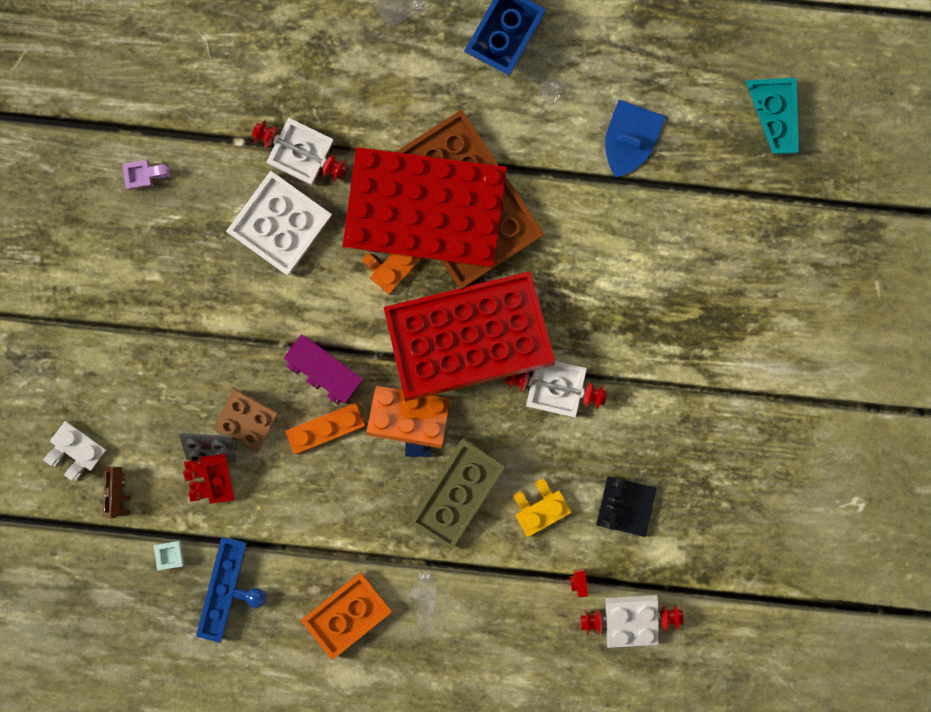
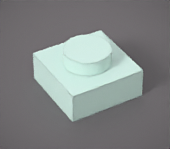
M181 540L153 545L157 571L184 566Z

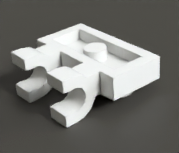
M64 421L49 441L55 447L46 455L43 461L50 466L56 467L64 454H68L76 461L68 468L64 476L71 481H77L85 468L93 471L108 450L67 421Z

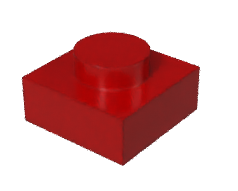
M583 568L573 570L574 576L569 577L571 591H576L578 598L589 596L585 570Z

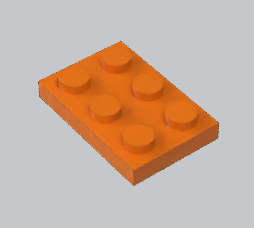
M376 386L366 435L442 448L450 398L431 395L405 402L402 390Z
M359 572L300 621L330 659L334 660L392 613V610L364 574Z

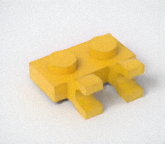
M544 478L534 482L543 498L532 505H529L521 490L513 494L521 510L514 515L527 537L572 513L560 491L557 490L552 493Z

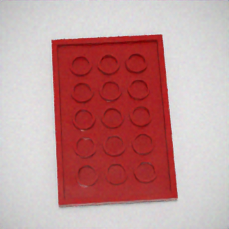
M356 147L342 247L493 268L507 167Z
M530 271L383 307L405 402L555 365L553 351Z

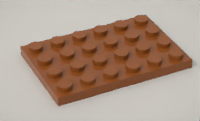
M462 109L396 151L398 153L499 166ZM506 176L493 268L441 261L459 289L468 286L544 236L543 231Z

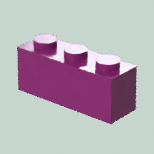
M303 334L299 336L283 358L288 362L287 368L297 375L300 372L304 373L309 377L306 382L317 390L320 387L326 389L329 392L327 397L338 405L341 401L347 404L364 381L362 377Z

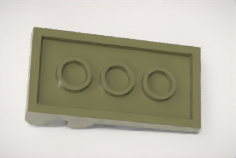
M463 437L409 524L452 551L506 467V464Z

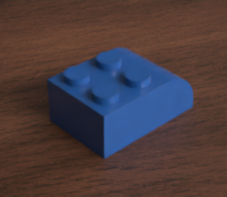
M493 0L464 52L510 77L541 25L546 9L530 0Z

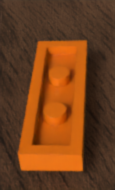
M353 403L285 432L295 455L365 427V423L357 403Z

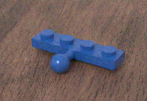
M224 536L221 537L196 637L218 643L222 642L233 598L245 600L252 608H260L265 604L267 597L262 589L253 588L247 591L236 588L248 542Z

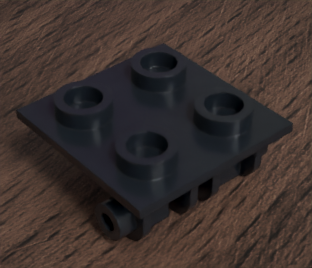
M607 476L596 525L646 537L657 488Z

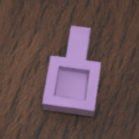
M148 160L122 164L127 190L153 186V178L170 177L169 167H166L165 164L150 167Z

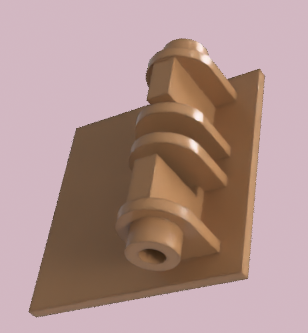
M233 388L214 430L223 435L232 436L233 440H237L241 445L258 453L279 414H277L278 412L275 409H270L263 405L261 401L258 402L255 398L243 394V391Z

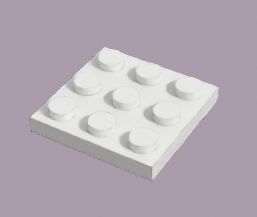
M270 171L226 232L289 276L331 219L332 214Z

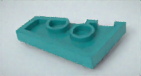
M797 77L746 80L745 83L772 155L798 154Z

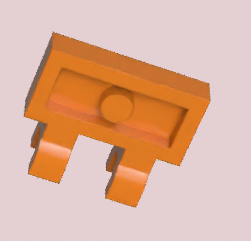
M368 252L363 257L362 262L374 271L370 279L389 295L421 258L391 254L380 264Z

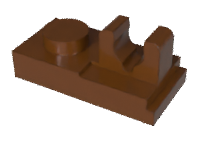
M104 466L103 517L116 518V516L131 514V510H123L120 507V503L124 500H131L130 495H120L125 484V474L122 472V467Z

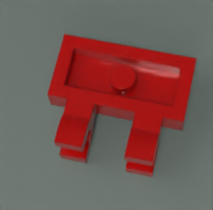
M226 453L200 457V464L197 461H184L185 470H183L185 482L203 478L205 483L203 484L200 481L189 482L190 491L188 495L190 502L208 498L210 504L235 500V491Z

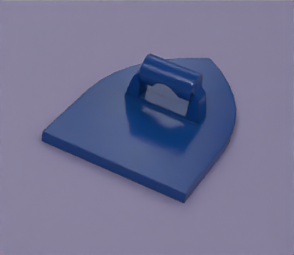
M618 100L605 139L606 158L615 178L632 172L648 158L655 146L665 116Z

